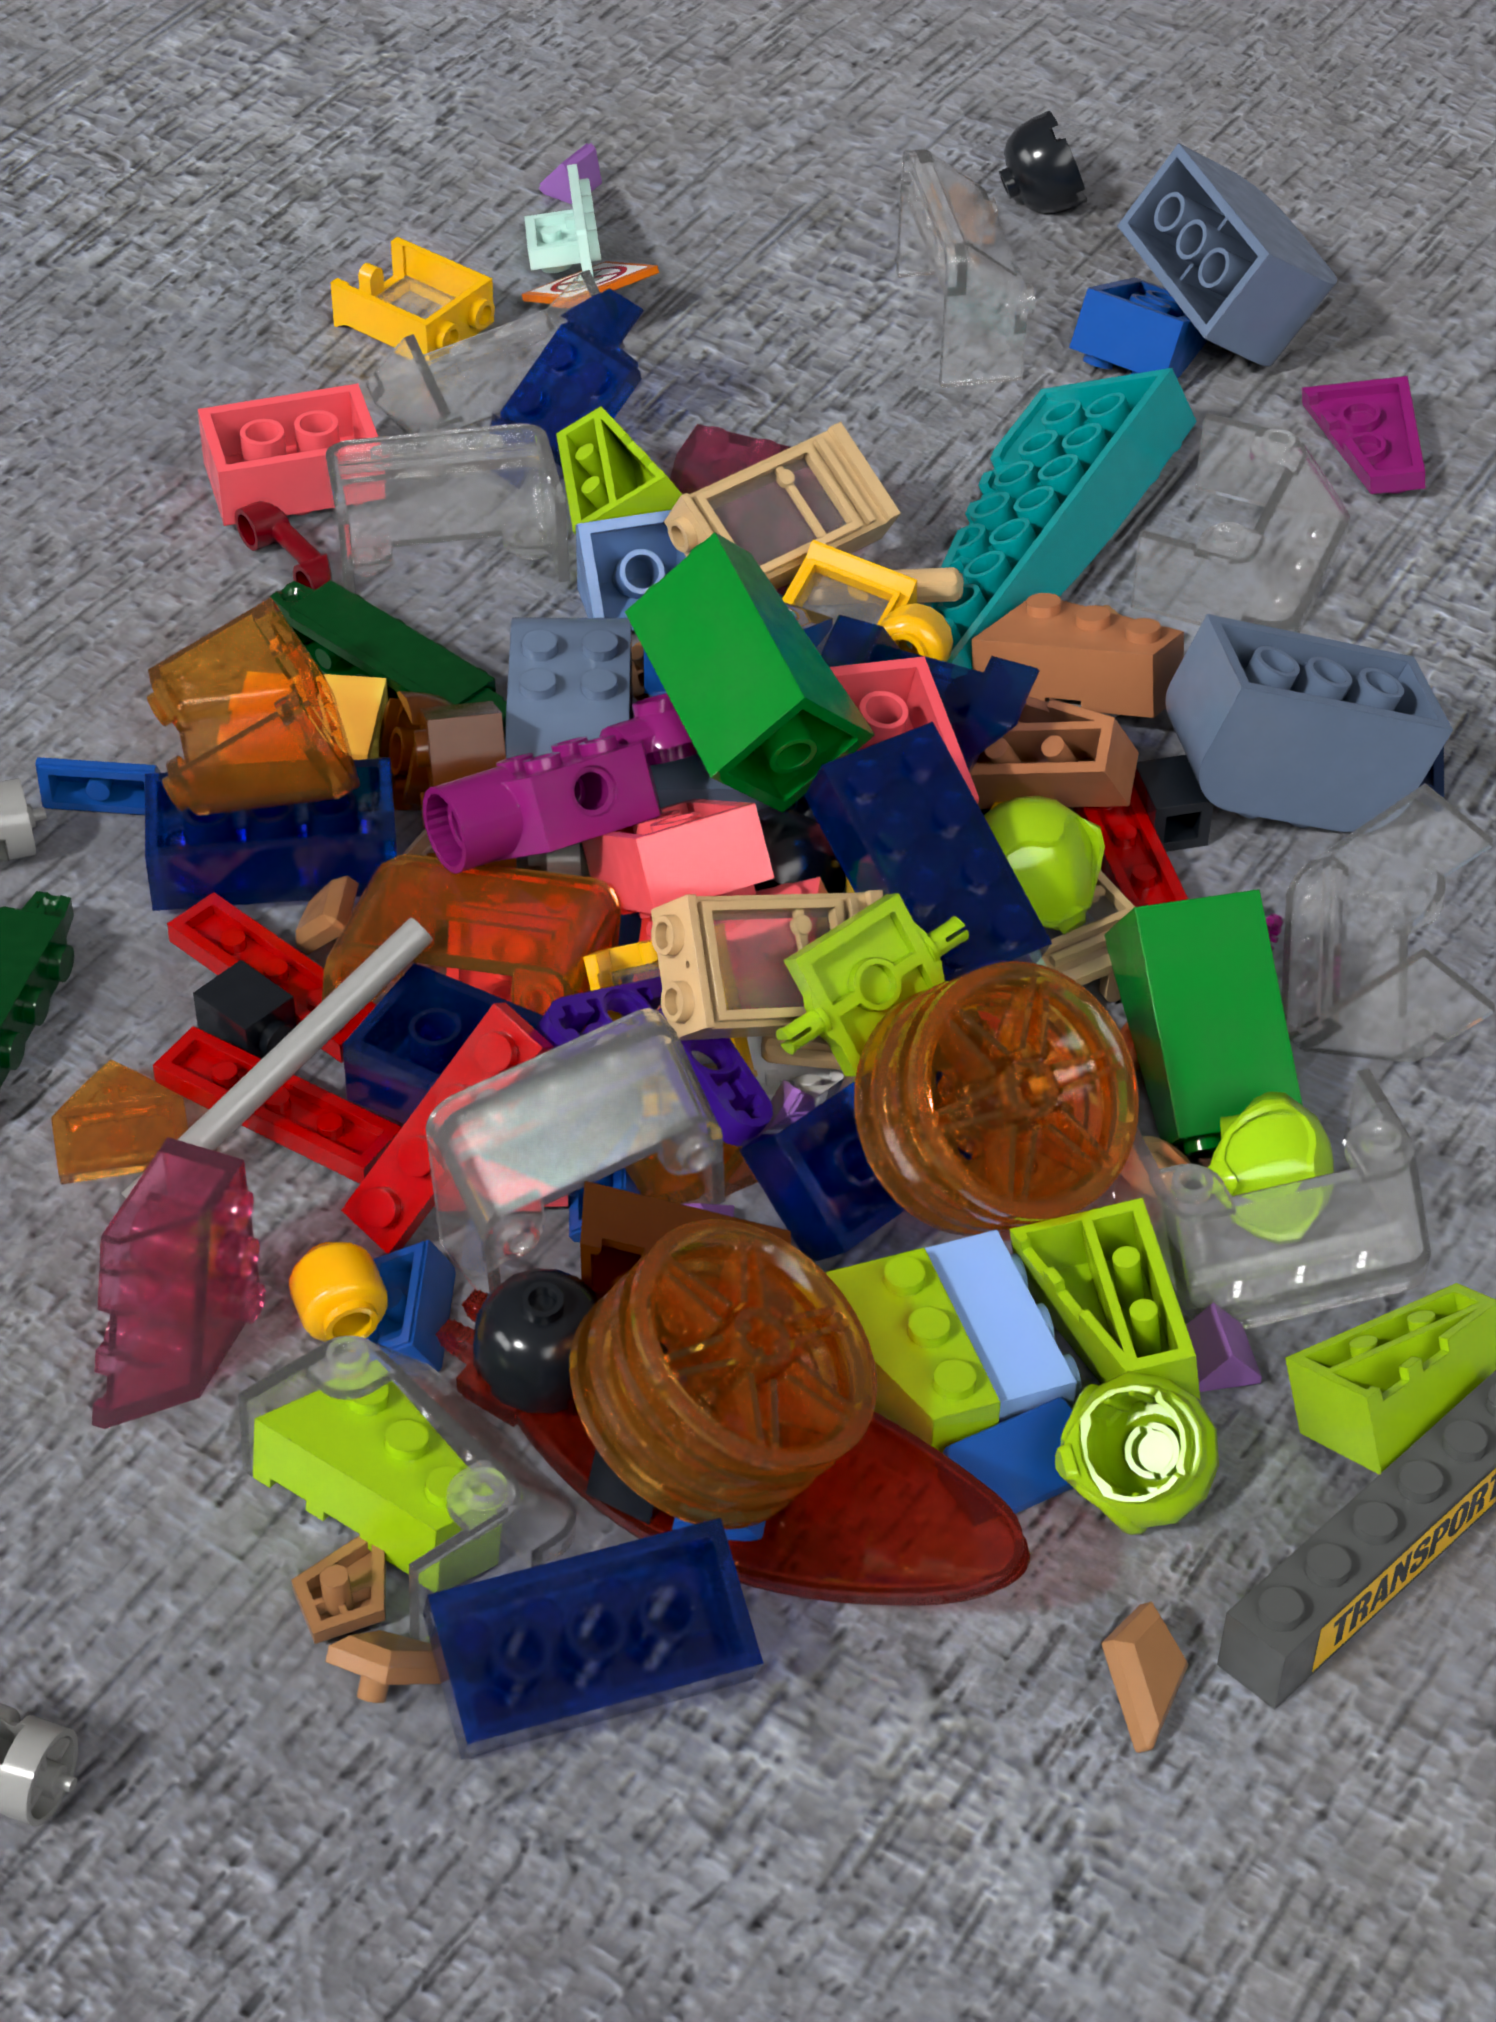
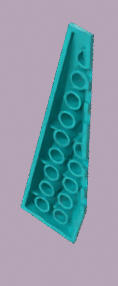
M1173 368L1043 388L995 447L990 457L994 469L983 473L978 484L982 496L980 500L970 502L965 515L969 525L957 530L941 565V568L954 567L958 569L959 573L963 574V596L961 599L952 602L924 603V605L932 607L944 616L951 627L953 637L951 656L933 679L941 699L953 691L957 670L973 675L972 638L1022 604L1031 595L1052 593L1060 597L1102 550L1150 485L1159 478L1161 470L1171 456L1181 448L1182 441L1197 421Z

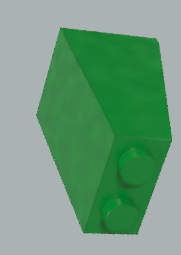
M716 532L704 542L694 547L684 560L659 582L650 586L644 595L625 611L712 779L783 813L875 736L868 722L752 554Z
M1260 889L1134 907L1104 934L1160 1139L1167 1141L1175 1147L1183 1145L1186 1156L1210 1153L1216 1150L1221 1141L1220 1117L1241 1114L1254 1098L1266 1092H1285L1303 1106Z

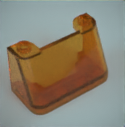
M271 597L148 669L150 683L154 692L147 695V701L160 723L165 727L173 723L180 734L184 759L176 756L167 761L168 776L162 779L167 794L180 811L190 808L196 815L200 816L335 800L360 787V781L335 695L324 674Z
M415 854L398 855L381 864L375 871L329 953L324 967L322 1001L398 928L412 917L433 939V942L412 963L512 976V1008L535 1029L554 1000L564 996L591 991L583 957L600 950L618 947L621 919L620 900L614 889L606 882L593 877L485 864L455 874L448 871L439 861L438 857ZM403 970L392 981L395 982L402 978ZM387 986L384 989H382L371 1001L379 998L381 994L385 991Z

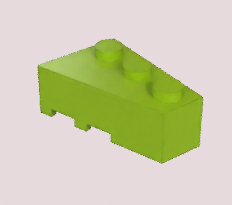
M924 1247L794 1280L792 1334L805 1347L812 1344L833 1366L832 1375L845 1388L852 1385L874 1407L873 1416L929 1473L941 1470L942 1453L947 1446L999 1424L1001 1402Z
M378 1364L254 1418V1479L269 1488L278 1483L306 1500L305 1510L322 1521L329 1516L335 1518L359 1533V1538L368 1542V1550L372 1552V1545L383 1550L387 1562L427 1587L433 1589L493 1559L498 1500Z

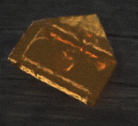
M110 1059L51 1117L60 1183L62 1185L144 1172L188 1130L184 1098L152 1079Z

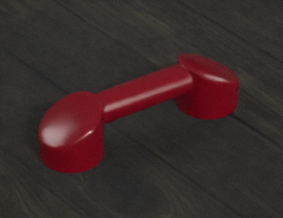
M259 501L236 510L235 522L238 532L250 550L256 551L278 542L299 563L293 568L294 581L316 590L332 580L328 555L326 553L321 554L291 526L289 519L277 506Z

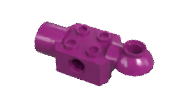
M667 693L633 703L632 708L635 717L607 726L601 730L598 738L588 740L587 736L565 740L551 745L552 753L533 757V753L510 757L498 761L495 768L427 789L423 798L424 823L431 846L442 865L448 871L457 874L495 861L552 852L660 817L662 811L650 765L672 762L698 753Z

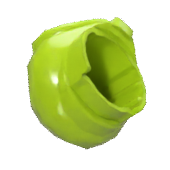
M1037 795L1016 797L1000 803L986 813L971 828L965 846L967 863L976 885L982 891L984 903L990 910L1001 917L1026 921L1029 924L1059 930L1064 935L1086 923V912L1091 908L1105 849L1101 826L1082 818L1055 799Z
M1266 1092L1254 1098L1241 1114L1220 1117L1221 1141L1214 1151L1210 1166L1205 1170L1206 1190L1208 1196L1214 1198L1219 1207L1228 1215L1231 1224L1235 1223L1254 1237L1275 1244L1299 1241L1311 1221L1326 1205L1334 1180V1159L1331 1141L1315 1114L1285 1092Z
M1127 1371L1099 1386L1090 1384L1083 1389L1063 1429L1061 1445L1057 1448L1055 1454V1467L1058 1474L1066 1482L1073 1486L1083 1498L1099 1508L1122 1532L1129 1535H1141L1148 1527L1178 1523L1207 1498L1219 1467L1217 1429L1200 1400L1172 1380Z

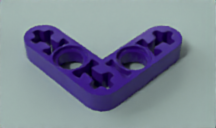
M661 976L560 997L551 1003L535 1029L554 1046L547 1056L555 1062L564 1065H581L656 1047L709 1129L716 1137L727 1144L739 1147L754 1143L773 1116V1106L768 1095L730 1038L670 1041L667 1019L662 1012V1008L658 1010L656 1015L654 1014L659 1005L661 1006ZM607 1011L620 1013L632 1023L634 1029L621 1027L609 1017ZM586 1025L587 1027L585 1028V1030L582 1032L581 1035H579L578 1032H581L584 1026ZM691 1051H698L709 1057L716 1064L718 1070H712L700 1064L693 1057Z

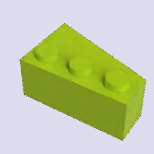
M602 406L556 433L572 528L575 535L576 524L672 510L679 497L683 495L669 477L659 469Z
M1143 1197L1009 1229L1013 1254H1018L1023 1261L1028 1278V1290L1035 1303H1043L1047 1307L1055 1328L1101 1384L1127 1371L1170 1379L1201 1402L1196 1354Z
M1455 1283L1285 1357L1300 1434L1380 1475L1496 1370V1299Z

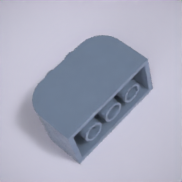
M1180 143L1177 144L1117 225L1204 339L1262 366L1269 367L1274 364L1337 283V277L1286 214L1267 195L1232 170Z
M1207 614L1166 693L1168 716L1205 797L1215 806L1226 811L1238 813L1246 818H1268L1289 822L1300 828L1316 827L1339 832H1355L1373 828L1388 821L1398 814L1413 798L1453 731L1413 656Z
M512 617L506 706V759L528 753H533V757L552 753L551 745L584 736H587L588 740L598 738L601 730L607 726L632 719V625L628 618ZM528 856L518 857L516 859H528Z

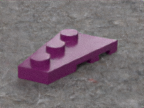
M1408 376L1302 387V405L1370 494H1397L1407 490L1426 489L1425 468Z

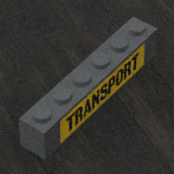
M1496 1370L1226 1613L1217 1662L1220 1668L1275 1710L1496 1504Z

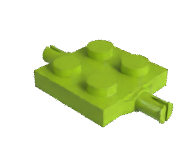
M899 893L886 894L784 959V963L803 996L806 1013L783 1028L776 1030L777 1039L786 1040L780 1044L781 1047L788 1054L792 1055L798 1049L820 1036L828 1043L845 1077L858 1076L957 1011L959 1007L944 980L940 957L962 942L964 943L969 940L968 930H960L965 927V924L958 917L953 916L947 922L927 934L913 921Z

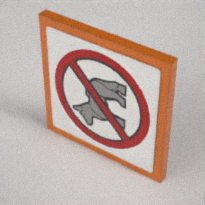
M605 261L592 266L594 278L584 280L582 271H579L521 295L525 302L565 306L578 305V316L581 323L585 326L595 327L597 326V321L594 316V310L597 304L601 307L603 318H617L616 303L607 293L658 274V265Z

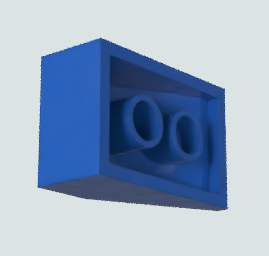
M1134 277L1088 287L1069 348L1084 353L1083 361L1095 367L1112 369L1115 364L1131 370V374L1173 368L1176 377L1179 378L1208 340L1203 338L1164 287Z

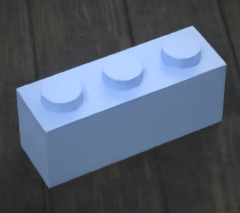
M998 1230L926 1247L925 1250L1001 1402L999 1423L1058 1397H1063L1073 1410L1075 1396L1079 1395L1082 1389L1077 1364L1070 1354L1062 1355L1054 1339V1326L1047 1307L1043 1303H1035L1028 1290V1278L1022 1259L1016 1253H1009Z

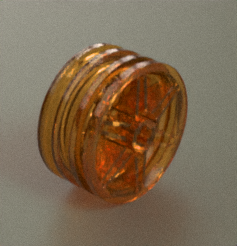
M1010 961L987 965L925 989L899 1002L887 1012L870 1034L862 1051L855 1078L854 1109L857 1130L864 1153L876 1177L892 1198L912 1216L935 1229L955 1235L973 1236L996 1229L999 1233H1003L1011 1228L1069 1215L1097 1200L1117 1179L1129 1157L1137 1130L1139 1097L1137 1079L1130 1052L1116 1023L1102 1004L1082 985L1057 970L1030 962ZM940 1071L943 1075L936 1088L935 1077L937 1072ZM957 1146L960 1149L968 1153H971V1159L967 1160L966 1158H964L960 1154Z
M703 1219L680 1225L665 1234L631 1267L625 1276L616 1282L591 1307L576 1330L570 1352L569 1373L574 1402L589 1438L608 1466L627 1486L653 1506L682 1521L713 1529H740L754 1526L780 1512L793 1498L804 1491L817 1477L822 1475L858 1443L868 1429L876 1405L877 1374L872 1350L862 1324L840 1289L817 1264L793 1245L763 1229L733 1220ZM660 1342L668 1349L665 1354L662 1351Z

